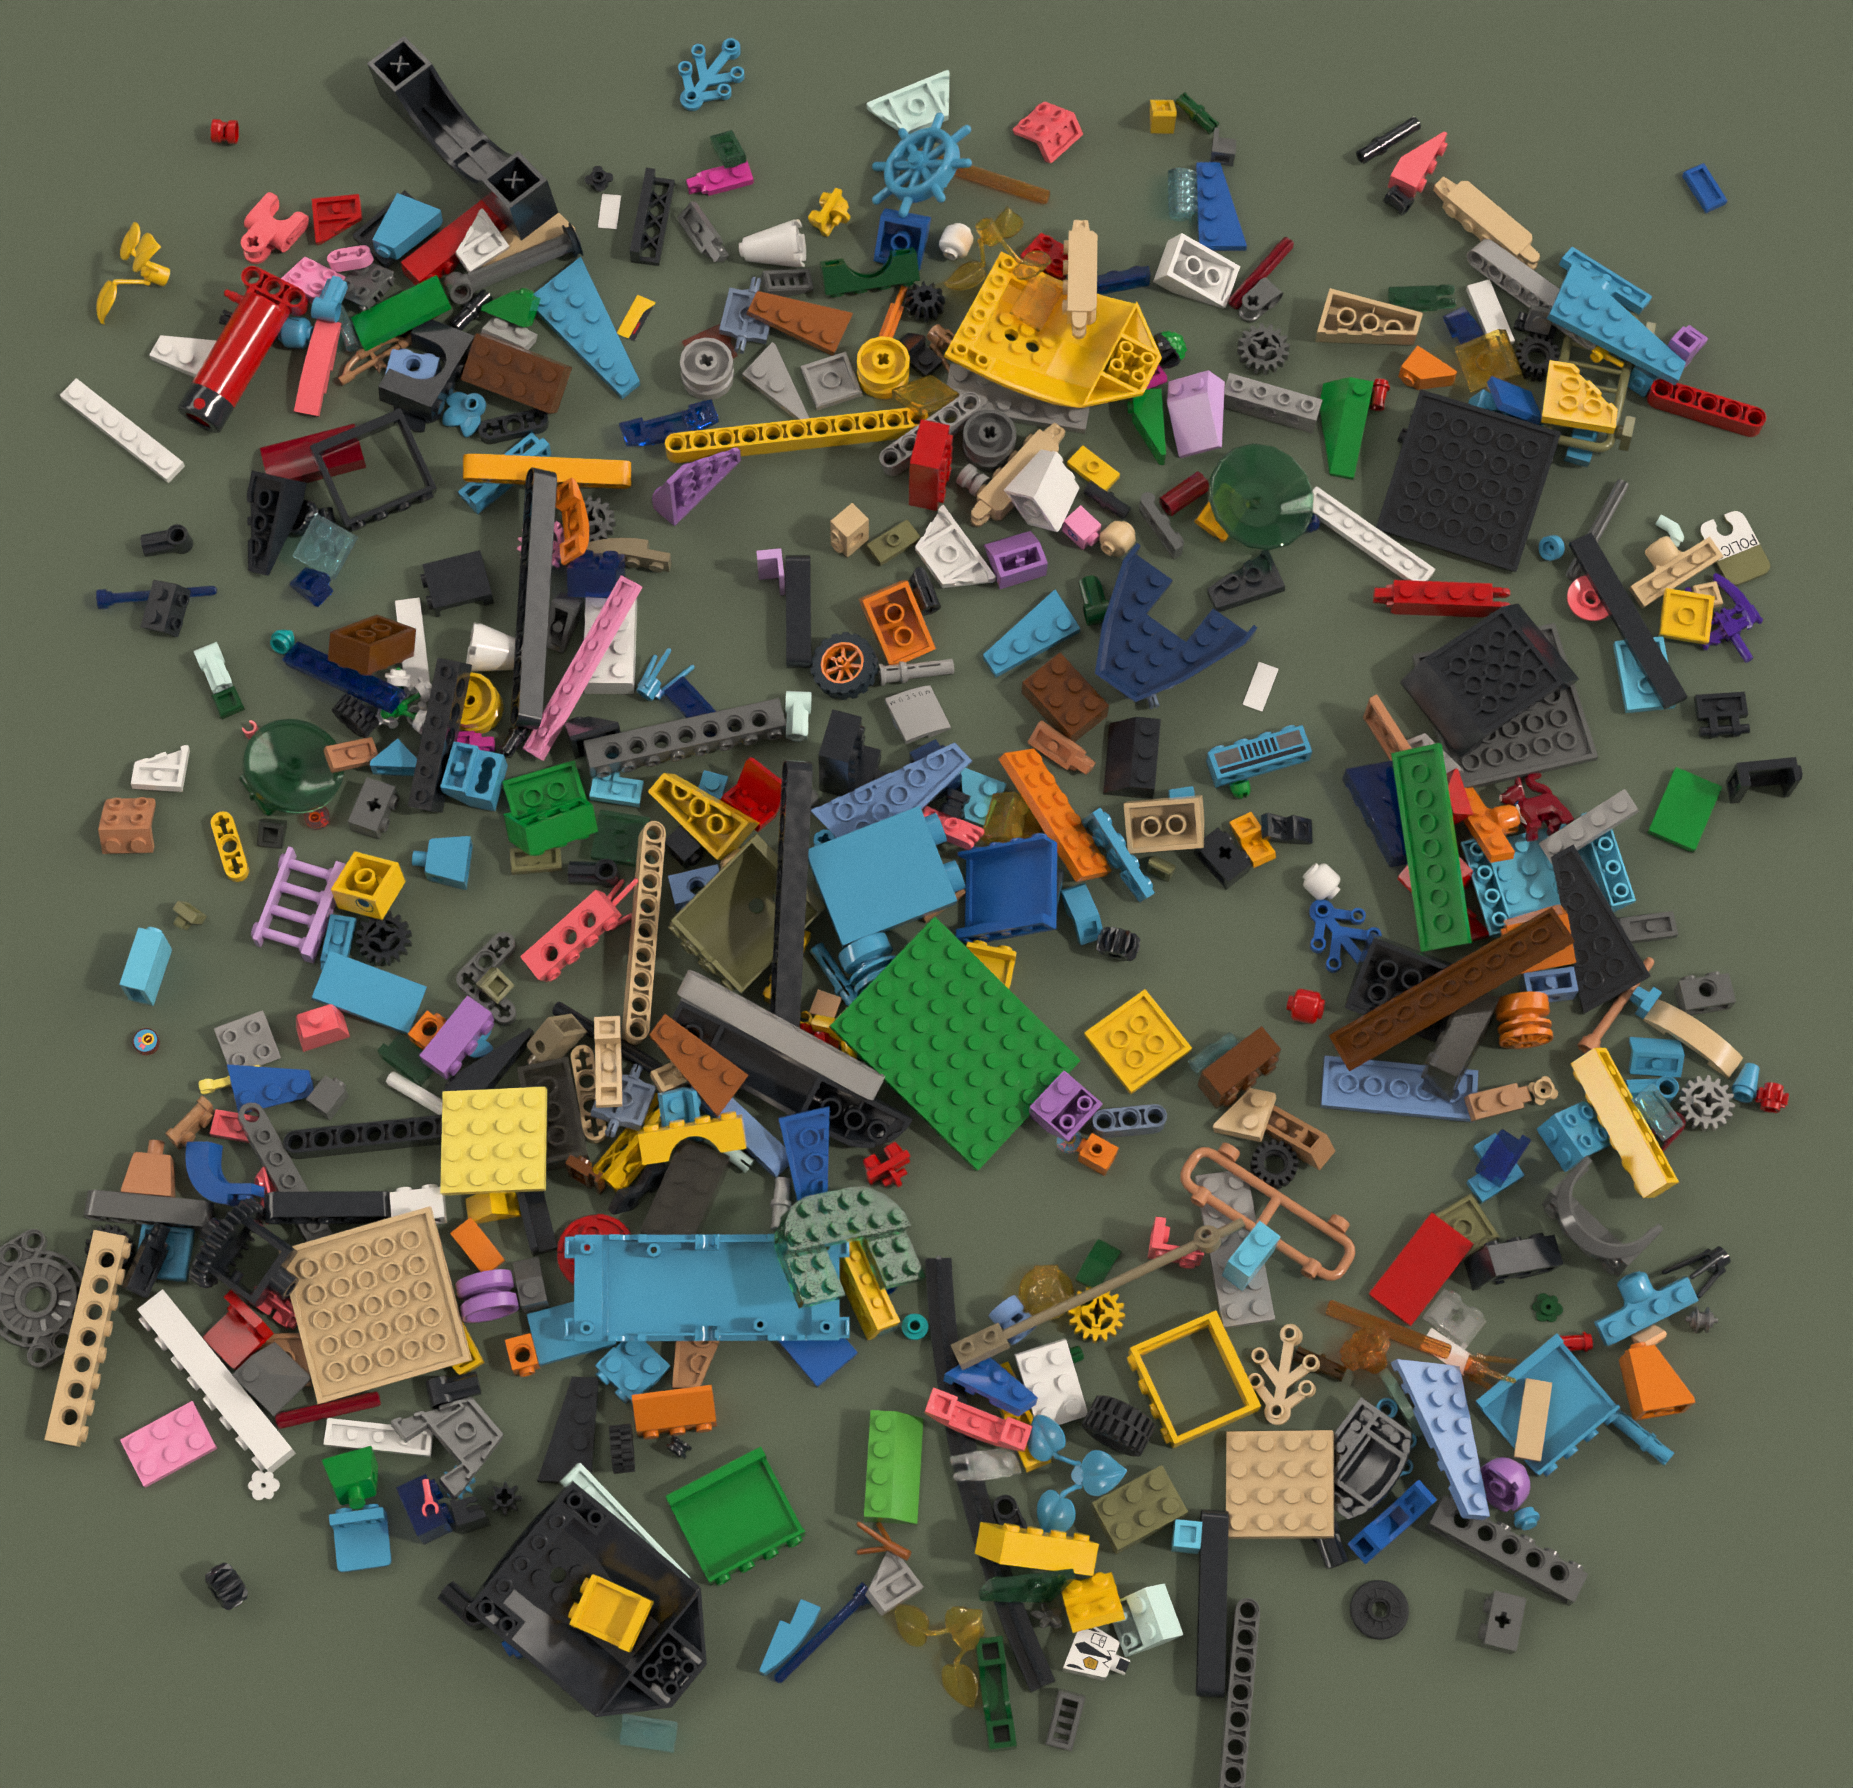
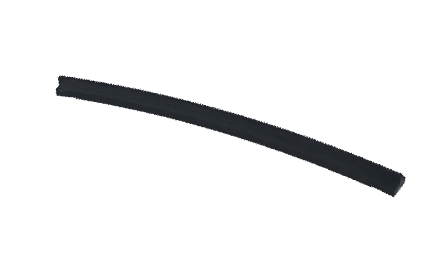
M941 1256L925 1259L927 1299L937 1386L939 1390L957 1396V1401L968 1405L965 1387L955 1382L951 1385L943 1381L945 1373L959 1365L951 1347V1344L958 1342L952 1258H941ZM945 1426L962 1505L976 1549L980 1522L996 1524L985 1485L975 1439ZM977 1555L1000 1622L1030 1693L1054 1683L1056 1680L1031 1625L1010 1565L999 1564Z

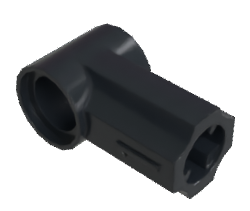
M180 524L172 525L165 531L141 535L140 538L145 557L170 552L185 554L193 547L192 537L187 529ZM184 536L181 541L175 542L177 538Z
M601 859L598 862L569 861V884L601 885L605 888H612L620 880L618 868L611 859ZM608 869L613 870L611 876H601L603 871Z
M476 1371L450 1378L448 1376H440L425 1382L431 1409H439L440 1405L467 1397L482 1395Z
M1335 1515L1334 1538H1312V1541L1317 1544L1326 1570L1348 1562L1339 1537L1340 1529Z
M454 1581L447 1584L437 1599L470 1629L477 1631L484 1629L486 1625L480 1620L477 1622L469 1621L471 1613L466 1608L473 1598Z

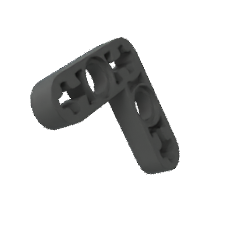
M508 932L497 933L456 976L459 989L466 996L468 995L489 1010L493 1015L494 1021L501 1026L511 1025L516 1020L517 1012L513 1003L506 997L498 1003L503 1010L510 1009V1017L503 1016L500 1018L501 1014L495 1007L496 1003L493 1000L488 1003L481 1002L479 997L482 991L478 988L475 991L474 987L469 983L463 985V977L470 978L473 976L472 980L476 984L491 967L499 968L513 954L516 948L515 940ZM507 940H509V948L506 949L505 947H502L498 951V956L500 957L497 958L494 952H496L500 947L499 941L506 942ZM487 956L493 959L491 967L482 968L479 966L481 958Z

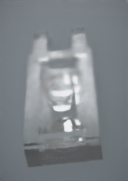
M1007 1448L970 1452L950 1458L953 1465L967 1463L968 1471H959L954 1474L955 1481L969 1479L977 1481L1015 1476L1021 1473L1017 1451Z

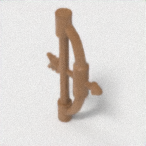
M409 334L406 337L397 336L366 352L364 348L357 351L345 365L343 375L338 377L341 385L343 386L352 381L356 375L373 365L380 374L382 368H387L383 359L391 355L392 349L399 350L412 344L411 335ZM397 342L396 345L378 356L374 354L375 351L381 349V346ZM369 355L371 356V360L353 371L350 370L357 361L363 360Z

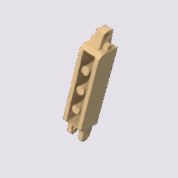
M1442 177L1434 185L1433 191L1444 202L1442 208L1446 214L1459 221L1466 231L1472 232L1480 241L1483 239L1492 240L1532 270L1537 268L1540 253L1536 252L1531 246L1532 234L1469 181H1461L1455 184L1449 179Z
M1074 220L1072 231H1069V240H1064V255H1068V260H1063V275H1068V280H1063V294L1068 296L1067 300H1063L1062 315H1067V324H1072V336L1076 339L1084 338L1086 336V325H1091L1096 321L1098 235L1094 231H1090L1088 220Z
M1054 422L1044 431L1039 429L1034 435L1030 434L1023 442V447L1019 451L1015 450L1009 456L1008 463L1003 468L999 467L994 472L989 484H983L976 493L977 503L973 510H971V524L979 528L990 518L995 521L1002 520L1015 507L1004 489L1041 449L1058 453V445L1065 436L1063 428Z

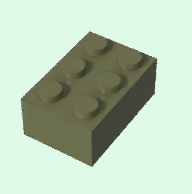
M1162 1465L1097 1499L1090 1506L1116 1555L1173 1525L1175 1519H1184L1188 1514L1184 1503Z

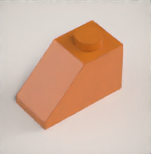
M1417 345L1401 366L1398 377L1404 384L1417 390L1451 386L1455 381L1457 371Z

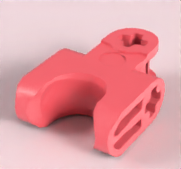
M268 192L245 218L244 227L248 229V232L241 238L245 259L251 264H260L268 258L275 248L281 252H286L307 229L309 217L297 211L286 220H276L273 216L279 209L278 196Z

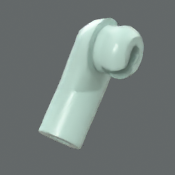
M1661 514L1655 525L1667 531L1675 546L1679 547L1680 542L1684 540L1680 526Z

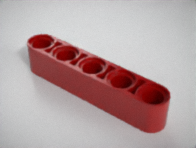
M1661 378L1653 382L1647 395V402L1653 408L1747 437L1757 436L1766 421L1765 412L1758 407L1680 383L1673 385ZM1656 392H1661L1664 396L1658 395ZM1679 399H1684L1687 403H1683ZM1702 406H1707L1711 410H1706ZM1725 413H1730L1734 417H1729ZM1749 420H1753L1757 424H1752Z

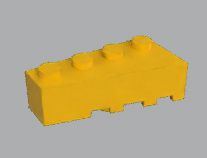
M663 773L648 791L717 860H722L733 850L739 848L759 824L756 820L676 774Z
M980 1522L975 1554L999 1564L1093 1576L1099 1544L1090 1541L1089 1535L1074 1533L1072 1537L1066 1536V1532L1051 1530L1050 1533L1043 1532V1529L1028 1526L1027 1529H1023L1018 1525L1008 1523L999 1525Z

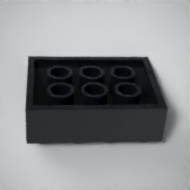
M1370 932L1360 955L1344 1008L1365 1015L1452 965V963ZM1452 1013L1414 1035L1440 1044Z

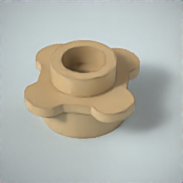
M1543 1076L1536 1083L1531 1082L1528 1085V1090L1535 1097L1537 1105L1542 1106L1545 1101L1549 1099L1554 1100L1558 1096V1091L1547 1076Z

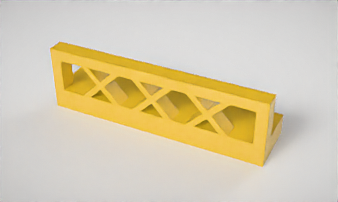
M655 1093L643 1122L645 1125L658 1124L659 1127H662L660 1109L658 1108V1110L653 1112L659 1104L658 1093ZM627 1127L593 1167L595 1174L603 1173L605 1182L616 1193L619 1189L627 1188L646 1166L642 1163L638 1139L639 1131L636 1132V1130ZM625 1144H628L624 1150L620 1151ZM612 1163L605 1173L602 1172L608 1164Z
M856 1228L839 1234V1236H849V1257L839 1258V1280L868 1341L874 1339L881 1331L897 1326L900 1320ZM828 1244L825 1246V1250L829 1249Z

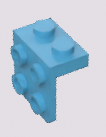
M1585 1101L1554 1114L1536 1129L1564 1172L1571 1170L1586 1156H1590L1611 1145L1608 1132L1601 1126L1593 1109Z
M378 1504L364 1505L362 1507L363 1510L352 1511V1508H341L336 1510V1514L329 1515L330 1526L334 1530L337 1568L340 1572L385 1567L391 1564L387 1512L383 1507H379Z

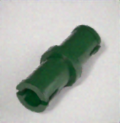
M1186 92L1177 98L1175 104L1189 115V119L1192 122L1196 121L1208 134L1214 132V129L1219 126V122L1205 111V107L1202 104L1198 105Z

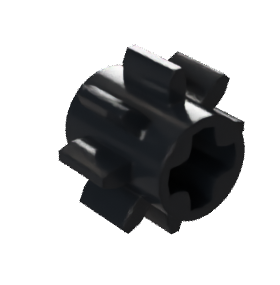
M504 1481L503 1487L493 1486L495 1495L488 1497L490 1502L497 1503L493 1507V1511L497 1512L501 1509L505 1517H507L508 1511L512 1509L518 1512L516 1504L523 1501L522 1496H515L519 1489L518 1486H513L511 1489L506 1481ZM508 1493L512 1499L507 1500V1504L504 1505L499 1499L504 1498V1494Z

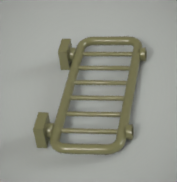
M1647 322L1646 327L1654 334L1656 323ZM1565 334L1559 362L1571 363L1576 367L1620 375L1617 389L1595 385L1600 391L1616 394L1614 406L1618 411L1614 434L1607 433L1604 442L1597 443L1560 435L1557 445L1592 452H1605L1613 447L1616 439H1619V450L1628 451L1636 418L1626 416L1624 425H1619L1632 363L1624 359L1623 362L1625 364L1622 369L1616 370L1571 361L1569 356L1572 346L1584 347L1577 342H1573V339ZM1540 422V424H1544L1543 427L1553 429L1554 424Z

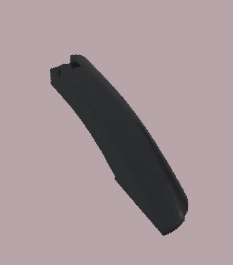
M681 998L672 1016L674 1021L748 1074L740 1088L789 1115L829 1106V1136L842 1143L859 1148H873L887 1142L890 1143L899 1137L913 1120L877 1097L874 1100H869L684 998Z

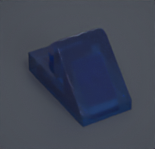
M305 567L289 583L295 591L316 607H319L333 592V589L329 586L332 579L326 573Z

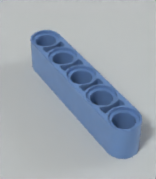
M700 1098V1108L711 1119L721 1117L720 1115L716 1117L705 1101ZM731 1098L721 1113L736 1111V1115L742 1114L747 1148L744 1150L772 1176L777 1178L789 1166L785 1147L738 1102Z

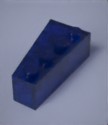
M1387 761L1346 769L1342 780L1345 786L1349 788L1353 801L1363 814L1364 821L1367 827H1370L1389 867L1408 864L1393 762Z

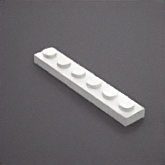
M77 378L60 394L64 402L167 483L185 467L183 461Z
M1317 486L1302 503V509L1402 579L1428 581L1434 574L1435 568Z

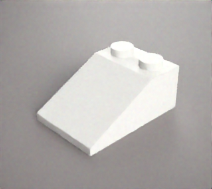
M1181 233L1168 240L1153 282L1172 293L1224 309L1229 300L1240 266Z

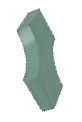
M1388 1368L1380 1371L1379 1376L1386 1390L1396 1402L1408 1426L1416 1436L1423 1435L1413 1413V1408Z

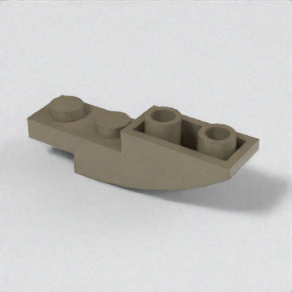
M608 538L588 542L585 553L571 561V563L580 568L595 567L607 573L613 571L620 572L622 563L631 568H649L657 573L663 571L670 572L672 564L670 553L650 550L648 540L637 538Z

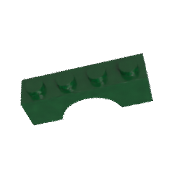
M914 247L890 251L885 264L880 269L871 273L854 271L846 264L843 258L820 262L823 290L825 295H830V297H841L845 292L852 291L855 294H861L871 288L886 290L891 288V285L896 284L911 286L914 285L915 281H920L917 253Z
M1003 1636L975 1639L989 1753L1015 1750L1017 1742L1008 1690Z

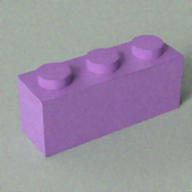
M467 995L419 1055L422 1063L446 1080L450 1075L454 1076L462 1066L461 1061L465 1056H470L478 1046L477 1041L482 1035L486 1036L493 1028L494 1018L492 1013Z

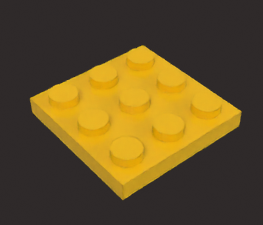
M1146 989L1084 1032L1085 1038L1130 1095L1192 1051V1047Z

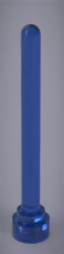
M215 586L187 587V589L191 590L190 597L212 596L217 593ZM97 589L98 609H109V606H114V603L148 601L150 590L113 593L107 589Z
M863 1582L854 1589L856 1592L852 1595L853 1598L774 1675V1680L777 1683H782L860 1606L864 1607L866 1604L869 1605L871 1603L865 1596L868 1587Z

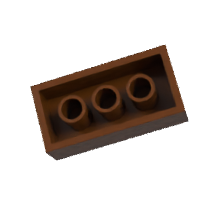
M476 333L461 380L544 412L557 413L572 366L488 334Z

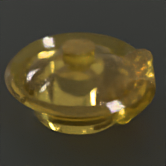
M1058 1264L1034 1265V1268L1025 1274L1019 1285L1020 1302L1031 1316L1074 1297L1072 1282L1059 1269ZM1060 1314V1315H1058V1316H1056V1317H1054V1318H1052V1319L1058 1318V1317L1062 1316L1063 1314Z

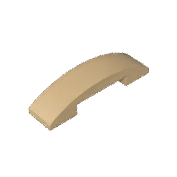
M1657 999L1643 1019L1662 1034L1669 1033L1709 1061L1707 1065L1728 1079L1743 1059L1727 1041L1709 1027L1664 1001Z
M620 1016L594 1017L596 1108L622 1107Z

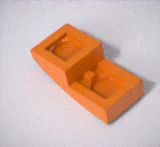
M471 1217L450 1233L480 1272L494 1270L505 1261Z

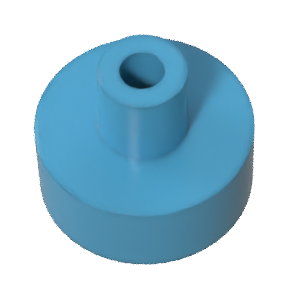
M1550 535L1541 539L1539 553L1545 560L1559 559L1564 554V542L1559 536Z

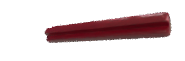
M1284 237L1229 298V305L1234 309H1239L1242 305L1243 296L1262 278H1267L1292 250L1294 242L1288 237Z
M374 1391L278 1413L275 1416L278 1428L282 1429L378 1407L381 1405L380 1395Z

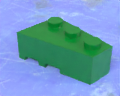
M579 797L551 803V808L536 811L535 807L528 808V813L512 817L511 812L505 813L503 815L508 840L528 855L539 856L548 849L564 847L570 841L586 839L590 834L598 832L593 804Z

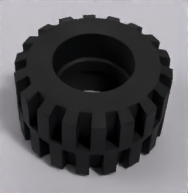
M1104 1395L1096 1396L1082 1423L1084 1430L1096 1441L1121 1454L1134 1457L1142 1455L1155 1430V1424L1143 1412L1119 1399Z

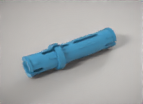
M819 943L809 951L810 954L813 955L824 974L834 986L835 994L840 996L845 1004L849 1006L857 997L853 985L847 980L837 963L824 947V944ZM824 960H826V961L828 962V964L830 965V967L832 968V970L835 972V975H833V973L831 972V970L829 969V967L826 965V963L824 962ZM839 981H841V983L843 984L847 992L850 994V996L846 994V992L840 985Z
M1618 1409L1616 1413L1619 1416L1611 1423L1640 1446V1450L1648 1452L1664 1466L1673 1456L1674 1452L1656 1438L1657 1435L1649 1433L1621 1409Z

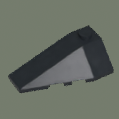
M252 470L247 491V503H250L251 516L247 517V525L251 526V538L248 541V571L267 576L270 575L302 508L307 483Z

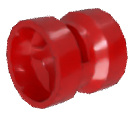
M221 119L212 120V143H221L222 141H227L229 144L238 143L239 124L237 120H229L228 122H223Z

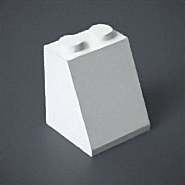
M1041 449L1004 491L1028 525L1058 532L1080 487L1074 480V474L1065 467L1063 458L1057 452Z

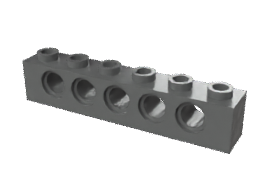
M1444 1495L1440 1499L1426 1528L1569 1606L1575 1602L1588 1576V1573L1583 1571V1566L1571 1560L1566 1562L1560 1559L1559 1553L1547 1547L1544 1549L1535 1545V1540L1524 1534L1516 1535L1511 1532L1510 1526L1500 1521L1494 1523L1487 1518L1484 1520L1464 1518L1466 1520V1527L1459 1528L1454 1524V1517L1461 1516L1452 1495H1449V1497ZM1478 1530H1487L1490 1534V1541H1482L1478 1537ZM1503 1542H1509L1513 1545V1554H1506L1502 1550ZM1526 1556H1535L1538 1560V1567H1530L1526 1563ZM1551 1568H1557L1561 1571V1581H1556L1551 1577Z

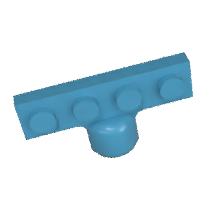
M1574 247L1569 249L1559 263V266L1568 271L1570 265L1574 262L1617 302L1638 315L1652 298L1648 293Z
M1638 1271L1628 1274L1618 1281L1617 1286L1624 1299V1306L1594 1323L1604 1345L1610 1346L1699 1300L1688 1277L1684 1276L1655 1290L1647 1274Z

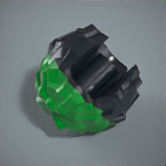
M1169 330L1154 335L1153 339L1162 357L1159 362L1163 369H1170L1178 366L1187 351L1182 335L1170 332Z

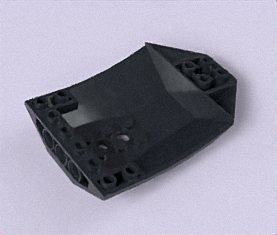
M573 1480L530 1522L497 1562L466 1608L595 1717L672 1708L707 1665L701 1587ZM556 1567H561L565 1570L564 1578L558 1582L551 1580V1571ZM592 1574H595L654 1601L631 1652L620 1649L614 1644L569 1625L571 1621L568 1618L569 1612L573 1604H579L581 1600L574 1599L571 1596V1589L574 1585L583 1584L586 1577L591 1578Z

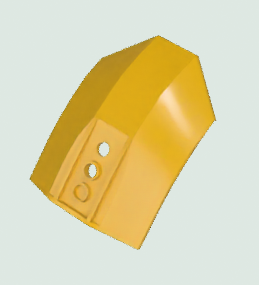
M1002 251L944 355L945 358L1010 390L1054 405L1085 408L1142 396L1162 359L1138 302L1135 304L1097 294L1096 321L1091 325H1086V336L1084 338L1076 339L1072 336V324H1067V315H1062L1063 300H1067L1068 296L1063 294V281L1049 276ZM1011 334L1016 340L1010 341L1006 339L1005 335ZM1030 342L1035 343L1039 350L1031 352L1026 348V344Z

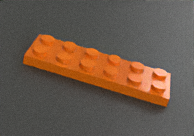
M1035 749L1004 753L999 758L1000 763L1047 837L1057 842V853L1074 880L1080 882L1108 875L1112 870L1107 864L1105 856L1100 853L1093 837L1086 831L1080 817L1069 804L1067 796L1060 790L1054 776L1044 765L1040 754Z

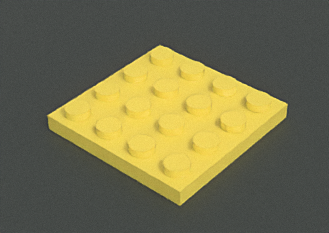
M546 1087L443 1091L440 1189L442 1195L546 1191Z

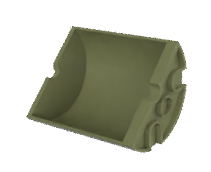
M755 834L669 921L670 926L668 927L677 938L682 940L680 946L688 954H693L700 959L697 963L707 973L710 971L712 974H716L722 980L721 984L731 991L736 990L739 993H742L769 966L773 956L778 855L758 834ZM808 886L806 892L805 928L827 907Z

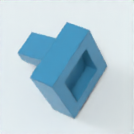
M1638 986L1629 999L1638 1007L1635 1014L1644 1019L1662 992L1655 987L1648 992Z

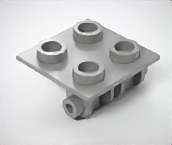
M263 1010L214 1028L226 1062L229 1065L261 1066L281 1058Z

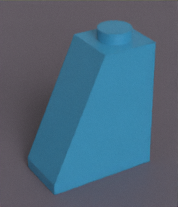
M397 193L372 239L375 252L384 258L399 259L442 225L441 210Z

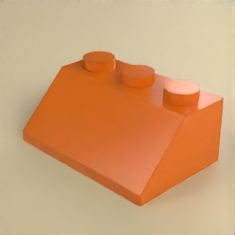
M712 1385L632 1395L636 1431L638 1436H643V1439H655L662 1433H669L670 1436L684 1435L685 1430L696 1429L698 1433L709 1432L712 1430V1427L717 1426Z

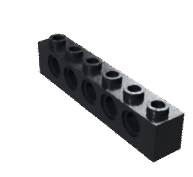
M437 658L408 802L409 807L443 813L446 794L442 792L441 784L453 742H457L472 669L471 664Z

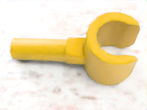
M1598 345L1592 350L1593 353L1590 354L1591 360L1595 363L1605 359L1621 368L1625 364L1611 356L1607 350Z

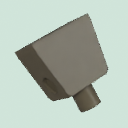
M572 1013L548 1017L527 1043V1047L532 1052L527 1058V1062L533 1068L539 1069L544 1063L559 1061L586 1035L587 1031Z

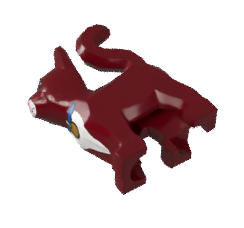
M1541 773L1529 774L1525 778L1527 787L1541 795L1526 798L1521 779L1516 777L1515 785L1507 787L1505 792L1499 796L1502 804L1515 806L1518 810L1520 824L1526 829L1525 838L1527 842L1538 840L1537 829L1541 828V823L1547 825V835L1549 837L1559 831L1561 824L1568 825L1574 821L1572 814L1560 802L1558 797L1552 794L1549 787L1535 781L1541 778Z

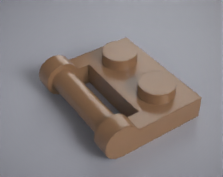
M203 1095L196 1101L197 1104L173 1129L170 1128L165 1133L178 1150L183 1146L186 1147L187 1142H193L196 1137L195 1134L202 1127H207L214 1118L215 1111L213 1105Z

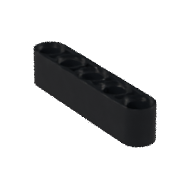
M786 555L787 668H811L810 555Z
M386 1191L270 1192L264 1195L265 1222L268 1224H370L391 1218L390 1193Z

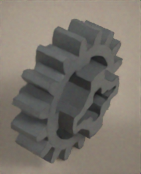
M1260 323L1259 329L1252 325L1250 326V333L1244 330L1242 338H1239L1237 354L1241 355L1240 363L1247 362L1246 369L1255 368V374L1259 370H1263L1264 375H1267L1268 369L1275 373L1277 366L1283 368L1285 360H1288L1290 344L1286 343L1287 335L1280 336L1281 329L1272 330V324L1268 328H1264L1263 323Z
M588 496L587 501H584L589 522V542L608 539L607 534L613 535L612 527L616 526L615 519H613L615 517L614 511L609 510L608 502L601 505V498L598 497L596 501H592L591 496ZM600 513L604 516L605 522L599 517Z

